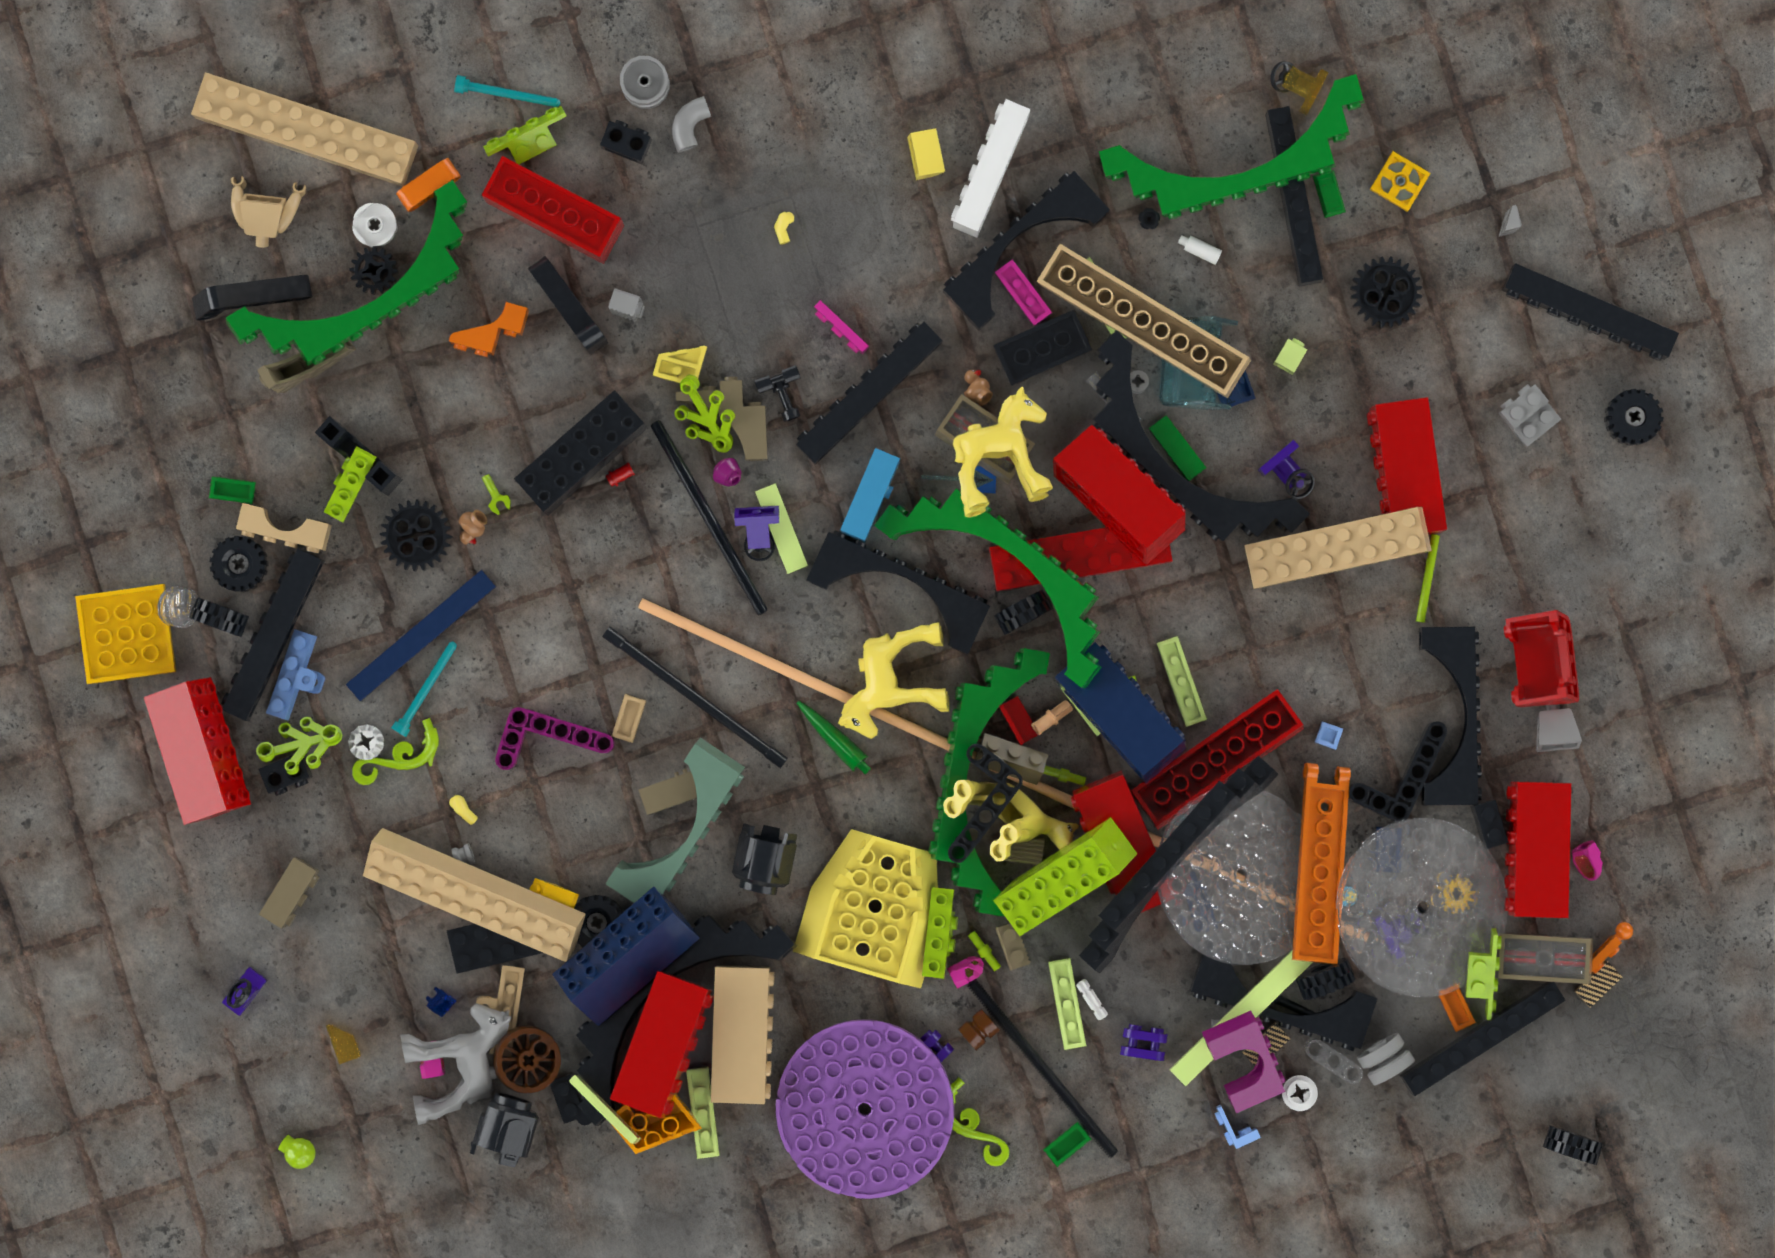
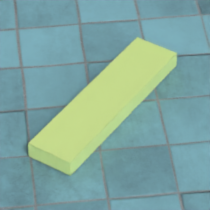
M776 483L755 491L761 507L779 506V523L769 524V528L787 574L807 567L808 564Z
M1178 636L1156 643L1185 727L1207 720Z
M1071 959L1049 961L1064 1050L1086 1046Z
M709 1067L687 1069L691 1112L702 1127V1129L694 1131L697 1159L720 1156L714 1105L711 1103Z
M574 1075L569 1080L631 1144H637L640 1141L641 1137L579 1075Z

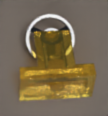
M1282 61L1277 63L1272 69L1270 81L1272 87L1278 92L1286 93L1291 91L1305 98L1299 112L1307 116L1329 72L1321 69L1315 78L1297 69L1291 62ZM1283 65V71L1279 74V79L1275 81L1276 71ZM1283 83L1282 87L1286 89L1280 90L1277 85Z

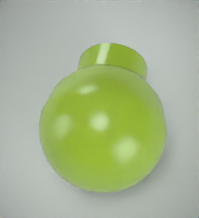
M290 1135L283 1139L278 1148L279 1151L284 1153L286 1162L295 1169H304L310 1166L316 1155L315 1147L309 1140L304 1138L294 1139Z

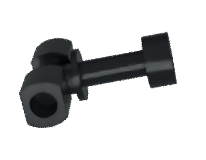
M796 365L781 370V374L771 378L768 375L755 380L759 394L772 390L773 393L778 392L785 412L781 413L784 422L801 416L798 407H792L786 390L790 387L789 383L801 379Z

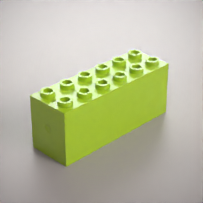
M1110 817L1015 878L993 901L1018 935L1022 936L1117 876L1137 855V852Z

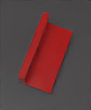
M1018 696L999 706L1019 745L1038 736L1031 726L1033 722Z

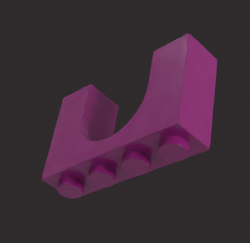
M1251 1011L1202 1032L1214 1061L1243 1049L1258 1053L1257 1063L1251 1072L1223 1085L1236 1113L1285 1092L1282 1083L1286 1081L1281 1070L1277 1071L1275 1067L1278 1065V1061L1274 1053H1270L1268 1050L1271 1047L1267 1035H1262L1261 1033L1264 1026L1260 1018H1255Z

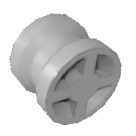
M1140 370L1130 373L1132 393L1140 394L1144 392L1149 384L1147 374Z
M469 843L464 844L462 848L455 847L451 849L453 858L469 865L476 864Z

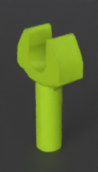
M490 474L483 476L482 480L492 497L491 503L488 505L490 510L500 515V511L497 508V503L503 501L506 508L510 510L511 500L509 496H503L498 492Z

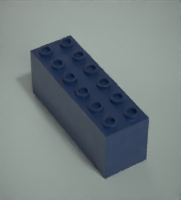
M1095 642L1087 649L1085 654L1087 655L1089 652L1098 658L1097 664L1102 668L1086 688H1081L1064 675L1067 667L1057 674L1055 679L1060 689L1062 687L1066 689L1064 693L1147 784L1186 750L1185 735L1177 726L1173 729L1169 717L1164 711L1160 710L1158 712L1156 710L1157 707L1154 705L1153 699L1147 693L1145 695L1141 693L1140 685L1133 677L1127 678L1125 668L1118 661L1115 663L1112 661L1113 659L1108 649L1103 644L1099 646Z
M653 886L552 975L569 1000L599 1026L655 978L657 971L662 972L700 937L683 914Z

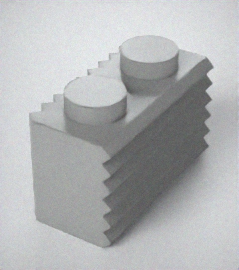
M616 288L613 291L608 306L612 315H620L621 318H628L634 322L637 321V318H642L645 309L640 296Z

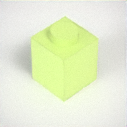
M1295 338L1292 341L1287 339L1273 365L1293 375L1307 351L1304 348L1305 344Z

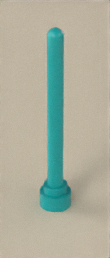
M457 75L455 81V93L464 94V92L474 91L552 107L560 105V100L557 98L470 82V79H466V76Z
M452 641L447 645L402 719L399 718L398 722L395 721L391 729L407 737L411 726L409 723L457 648L455 642Z

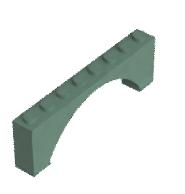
M699 738L683 761L689 765L697 793L696 819L688 839L670 854L655 860L639 863H626L622 860L606 882V885L633 903L653 886L662 894L666 890L668 892L671 891L677 882L674 880V877L677 873L681 875L688 865L685 862L688 855L693 857L699 848L696 845L699 838L704 840L710 831V828L707 827L710 821L715 823L722 812L719 810V807L722 803L725 805L728 803L733 795L730 790L733 786L738 787L744 778L741 774L745 769L744 766L702 738Z

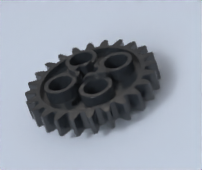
M1383 256L1380 257L1379 263L1372 259L1371 267L1365 263L1363 265L1365 272L1358 270L1357 274L1360 278L1354 277L1352 279L1357 286L1350 287V290L1356 292V294L1350 296V299L1357 300L1352 306L1353 308H1360L1357 315L1364 313V322L1370 318L1372 319L1371 326L1379 322L1381 329L1385 323L1388 324L1389 329L1393 327V322L1401 326V318L1406 322L1409 321L1408 314L1413 316L1416 314L1412 307H1420L1416 299L1423 297L1417 293V291L1423 288L1416 285L1420 277H1412L1416 270L1408 271L1409 263L1401 266V259L1393 263L1392 256L1389 257L1387 262H1385ZM1375 274H1384L1386 278L1385 283L1376 282ZM1394 274L1395 278L1389 288L1391 295L1385 298L1383 307L1379 311L1378 306L1384 295V292L1381 290L1388 286L1390 277ZM1397 281H1402L1406 285L1404 292H1399L1396 289L1395 284ZM1367 294H1375L1377 303H1369L1366 299ZM1395 302L1398 307L1397 312H1390L1387 309V303Z
M416 499L415 505H412L407 500V507L399 503L398 512L391 509L393 516H385L389 523L381 524L382 527L386 528V532H382L380 535L386 537V540L380 543L381 545L388 546L383 552L392 553L389 557L390 561L397 558L396 566L399 567L404 563V570H408L410 565H412L414 572H417L418 566L423 571H426V564L434 568L433 561L436 560L441 563L440 554L447 556L448 554L444 551V548L451 547L446 542L447 539L453 538V536L447 534V531H450L452 527L445 526L449 519H441L444 512L441 510L436 513V505L429 509L428 501H425L422 506L418 499ZM426 516L429 517L430 525L427 528H421L419 525L420 519ZM406 521L409 528L405 533H400L398 525L400 522ZM415 530L419 533H425L430 530L436 531L434 534L419 536L418 541L413 538L400 542L397 541L399 537L414 535ZM428 538H433L435 541V546L431 550H426L424 547V542ZM406 543L413 545V552L409 555L403 553V546Z

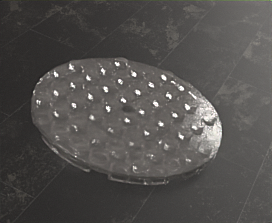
M1263 791L1230 814L1191 851L1158 889L1162 907L1178 934L1200 953L1227 964L1253 965L1274 960L1293 949L1302 816L1299 813H1295L1285 804L1284 800L1269 792ZM1208 792L1191 800L1177 812L1168 824L1159 847ZM1238 869L1244 871V881L1236 879Z
M1413 818L1391 823L1363 841L1361 847L1354 856H1351L1343 871L1336 899L1339 921L1338 929L1342 942L1355 965L1372 979L1374 983L1389 991L1413 997H1434L1453 992L1466 985L1468 952L1490 953L1491 928H1496L1498 936H1500V933L1505 932L1508 911H1504L1506 907L1505 898H1507L1505 882L1500 868L1489 850L1485 849L1484 844L1478 838L1460 826L1432 818ZM1421 901H1424L1428 908L1423 914L1418 911V904Z

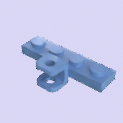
M294 629L266 711L267 714L289 721L299 690L313 694L321 692L325 676L307 668L317 636Z

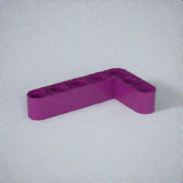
M517 707L509 713L495 762L502 770L513 769L518 762L527 731L605 754L610 753L614 749L615 740L609 734ZM518 711H522L525 714V720L521 724L514 721V715ZM538 718H544L547 723L545 729L541 731L535 726ZM561 724L566 725L568 728V733L564 737L558 736L556 732L557 727ZM586 731L589 734V740L582 744L578 741L577 736L579 732ZM512 732H515L519 737L515 745L509 744L507 740L508 735ZM603 737H607L610 740V747L606 750H602L599 747V740ZM504 754H509L512 757V763L509 766H504L501 763V757Z

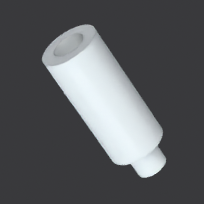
M1181 235L1178 241L1179 244L1185 246V251L1216 265L1222 253V250L1191 235L1189 238Z

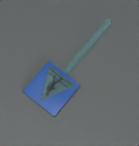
M976 466L974 480L977 489L981 493L995 494L996 476L981 466ZM921 476V479L960 481L958 476Z

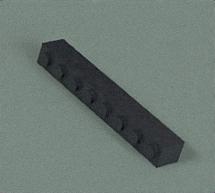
M1290 106L1270 109L1265 114L1273 158L1288 150L1296 142ZM1296 178L1288 181V185L1279 187L1298 286L1301 287L1321 283L1323 275L1304 180L1297 181Z
M1516 263L1511 267L1502 291L1506 292V296L1511 299L1518 300L1521 298L1527 301L1526 304L1536 309L1542 307L1547 310V314L1554 317L1563 316L1567 318L1568 323L1575 326L1582 324L1588 327L1587 330L1597 335L1603 333L1608 336L1610 341L1618 344L1624 342L1629 345V349L1636 352L1645 351L1649 353L1650 358L1657 361L1669 358L1679 335L1674 330Z
M925 322L921 325L916 323L908 331L910 335L905 340L901 338L893 345L895 350L889 356L885 353L876 362L878 366L873 371L868 369L860 377L862 381L857 386L853 384L845 391L847 396L841 402L837 399L829 407L831 411L825 417L820 415L813 422L815 427L809 432L805 430L798 436L797 440L799 442L796 444L797 447L814 465L942 344L943 340Z
M298 548L296 552L293 551L287 562L290 564L287 572L283 571L278 581L280 587L277 593L273 592L269 599L271 606L268 612H264L260 618L259 624H261L258 633L254 632L251 637L250 644L252 646L249 653L245 652L240 661L242 665L239 673L236 672L231 680L233 687L230 693L226 692L222 699L223 711L244 721H250L325 562L324 560Z
M1547 981L1492 1016L1491 1020H1486L1399 1076L1410 1093L1416 1096L1566 1000L1555 982Z

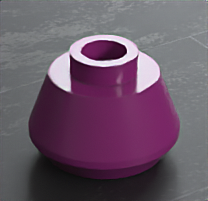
M734 458L721 460L713 470V480L727 487L738 484L741 480L742 472L737 460Z

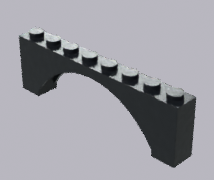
M1075 171L1071 174L1066 172L1058 180L1060 184L1054 189L1052 187L1048 188L1041 195L1043 199L1038 204L1033 202L1025 210L1027 212L1025 216L1021 219L1019 216L1009 224L1011 228L1005 234L1001 231L993 239L994 244L989 248L983 247L976 254L978 258L973 263L968 261L960 269L962 272L956 278L954 276L950 277L943 284L945 286L943 293L978 331L995 317L991 307L992 276L1000 256L1015 238L1035 226L1053 221H1078L1088 223L1093 228L1109 213L1110 209Z
M836 530L834 533L828 532L806 579L807 582L827 590L829 585L836 581L863 572H887L907 578L921 587L939 608L949 634L950 641L948 646L968 655L990 608V605H987L988 600L978 595L972 598L966 595L967 590L955 586L954 589L946 586L947 581L935 576L934 580L926 577L927 572L917 567L913 571L907 568V563L897 558L894 561L886 558L887 554L878 549H875L874 552L865 549L867 545L858 540H854L852 543L846 540L847 535Z
M1475 626L1419 628V650H1425L1431 654L1451 674L1457 684L1464 706V729L1459 746L1446 767L1428 783H1424L1421 789L1422 805H1478V800H1482V789L1478 787V778H1481L1482 770L1481 765H1478L1477 757L1481 756V743L1477 742V734L1481 732L1480 720H1477V711H1480V698H1476V689L1480 688V677L1476 676V667H1479L1480 659L1479 654H1476L1475 646L1479 644V632L1475 631Z
M1206 940L1190 987V991L1194 992L1193 997L1204 1001L1209 997L1215 999L1214 1004L1227 1008L1228 1004L1235 1006L1248 993L1231 965L1228 956L1229 947ZM1354 990L1352 996L1332 1008L1316 1012L1314 1015L1289 1014L1267 1007L1257 1017L1266 1022H1270V1019L1279 1021L1278 1026L1289 1030L1291 1026L1300 1028L1299 1033L1312 1037L1313 1033L1320 1035V1040L1333 1044L1334 1040L1341 1042L1342 1048L1354 1051L1355 1048L1361 1049L1378 998Z

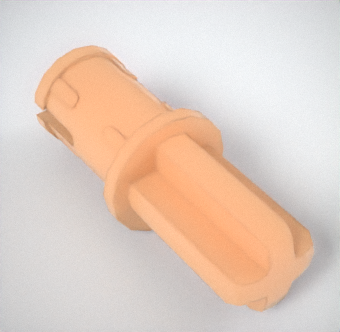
M1064 700L1052 710L1048 709L1046 714L1036 722H1033L1031 726L1038 735H1041L1052 725L1059 724L1058 721L1072 712L1073 708L1067 700Z

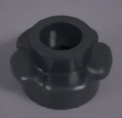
M1146 208L1144 212L1139 214L1138 220L1141 222L1142 228L1146 230L1149 228L1155 229L1159 225L1160 215L1154 209Z

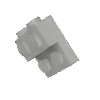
M1528 384L1518 391L1520 396L1514 401L1511 398L1500 406L1503 410L1498 413L1525 447H1528L1561 420L1548 403L1549 400L1536 384L1531 387Z

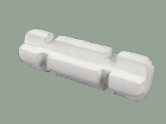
M1086 979L1079 981L1076 987L1080 993H1083L1082 996L1090 1009L1094 1010L1096 1018L1102 1020L1108 1015L1107 1011L1101 1006L1102 1003L1093 989L1089 988L1088 981Z

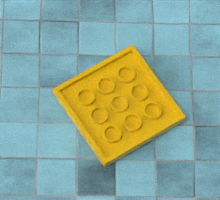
M165 584L75 596L87 684L176 672Z

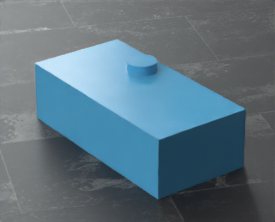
M875 448L840 529L841 533L866 543L884 498L889 499L894 487L890 486L900 463V458Z

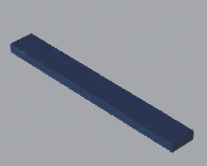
M483 570L479 571L346 684L359 701L365 699L496 588L494 583Z

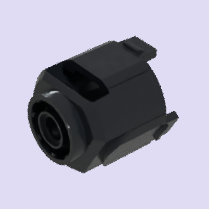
M743 823L742 831L739 834L732 873L736 878L740 879V888L776 895L778 887L784 888L789 884L797 848V834L785 833L783 840L779 839L780 828L763 825L761 835L754 834L755 826Z
M495 1093L494 1099L488 1104L486 1113L480 1115L474 1139L471 1141L470 1154H475L478 1145L499 1152L498 1164L515 1167L520 1157L527 1158L539 1119L537 1113L531 1110L532 1102L504 1093Z

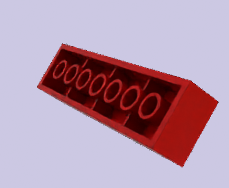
M1107 527L1028 540L1030 544L1035 542L1044 549L1043 554L1048 558L1051 555L1061 562V568L1065 571L1069 568L1079 576L1078 578L1167 564L1173 561L1169 544L1146 565ZM1000 546L989 547L996 592L1042 585L1034 574L1014 555Z
M1277 689L1171 762L1147 784L1142 782L1132 789V795L1155 828L1159 830L1201 801L1219 780L1225 784L1238 768L1244 771L1257 756L1263 758L1302 731L1304 725Z

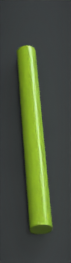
M1431 534L1430 538L1432 551L1428 552L1416 617V622L1425 623L1440 539L1439 535Z

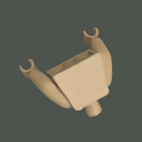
M241 176L242 180L238 184H236V178L232 177L231 183L234 188L231 195V208L238 225L244 229L246 235L256 236L257 247H268L269 237L276 238L278 233H283L292 222L299 207L301 197L306 194V185H304L303 190L298 191L296 190L297 182L293 184V193L287 200V198L244 194L243 189L247 185L244 177Z

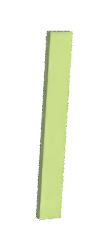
M1292 949L1214 1026L1248 1011H1251L1256 1018L1313 962L1292 960ZM1204 1037L1169 1069L1185 1086L1213 1060Z

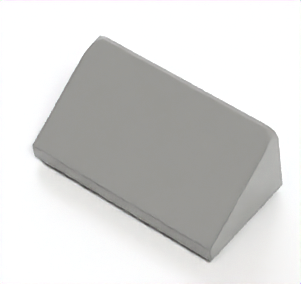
M1516 205L1512 206L1505 213L1499 237L1513 234L1522 226Z

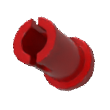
M627 462L612 472L608 471L609 474L605 475L611 487L615 485L617 487L618 483L632 475L634 476L635 473Z

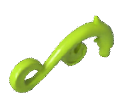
M428 718L422 721L425 728V739L422 741V744L426 745L420 755L413 759L405 760L403 754L407 753L408 756H412L414 748L409 742L401 741L393 747L392 755L394 760L377 757L370 760H357L352 768L354 780L361 785L374 783L378 776V769L376 767L373 768L372 773L368 776L361 772V767L367 763L397 770L415 769L427 762L429 767H431L439 745L438 732L433 727L431 719Z
M960 1077L950 1084L954 1104H956L955 1095L958 1094L957 1090L965 1084ZM965 1108L961 1111L960 1120L968 1119L967 1125H962L954 1117L952 1130L957 1134L967 1138L997 1143L1001 1147V1153L998 1156L990 1154V1145L984 1147L983 1157L987 1164L997 1167L1007 1161L1009 1158V1147L1002 1139L975 1131L980 1122L979 1114L976 1110Z

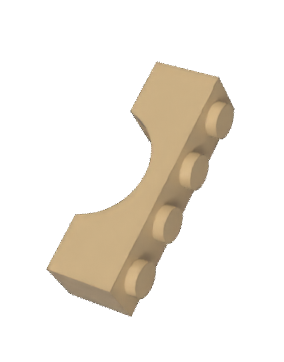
M242 503L236 529L242 531L241 535L254 538L255 534L263 536V540L276 543V540L285 541L284 546L297 548L298 545L306 546V551L319 554V550L326 551L332 525L306 519L295 530L281 531L271 523L267 509Z

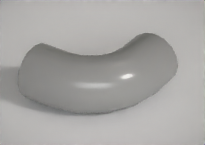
M704 96L682 106L674 117L672 135L678 153L698 146L694 135V127L697 122L711 117Z

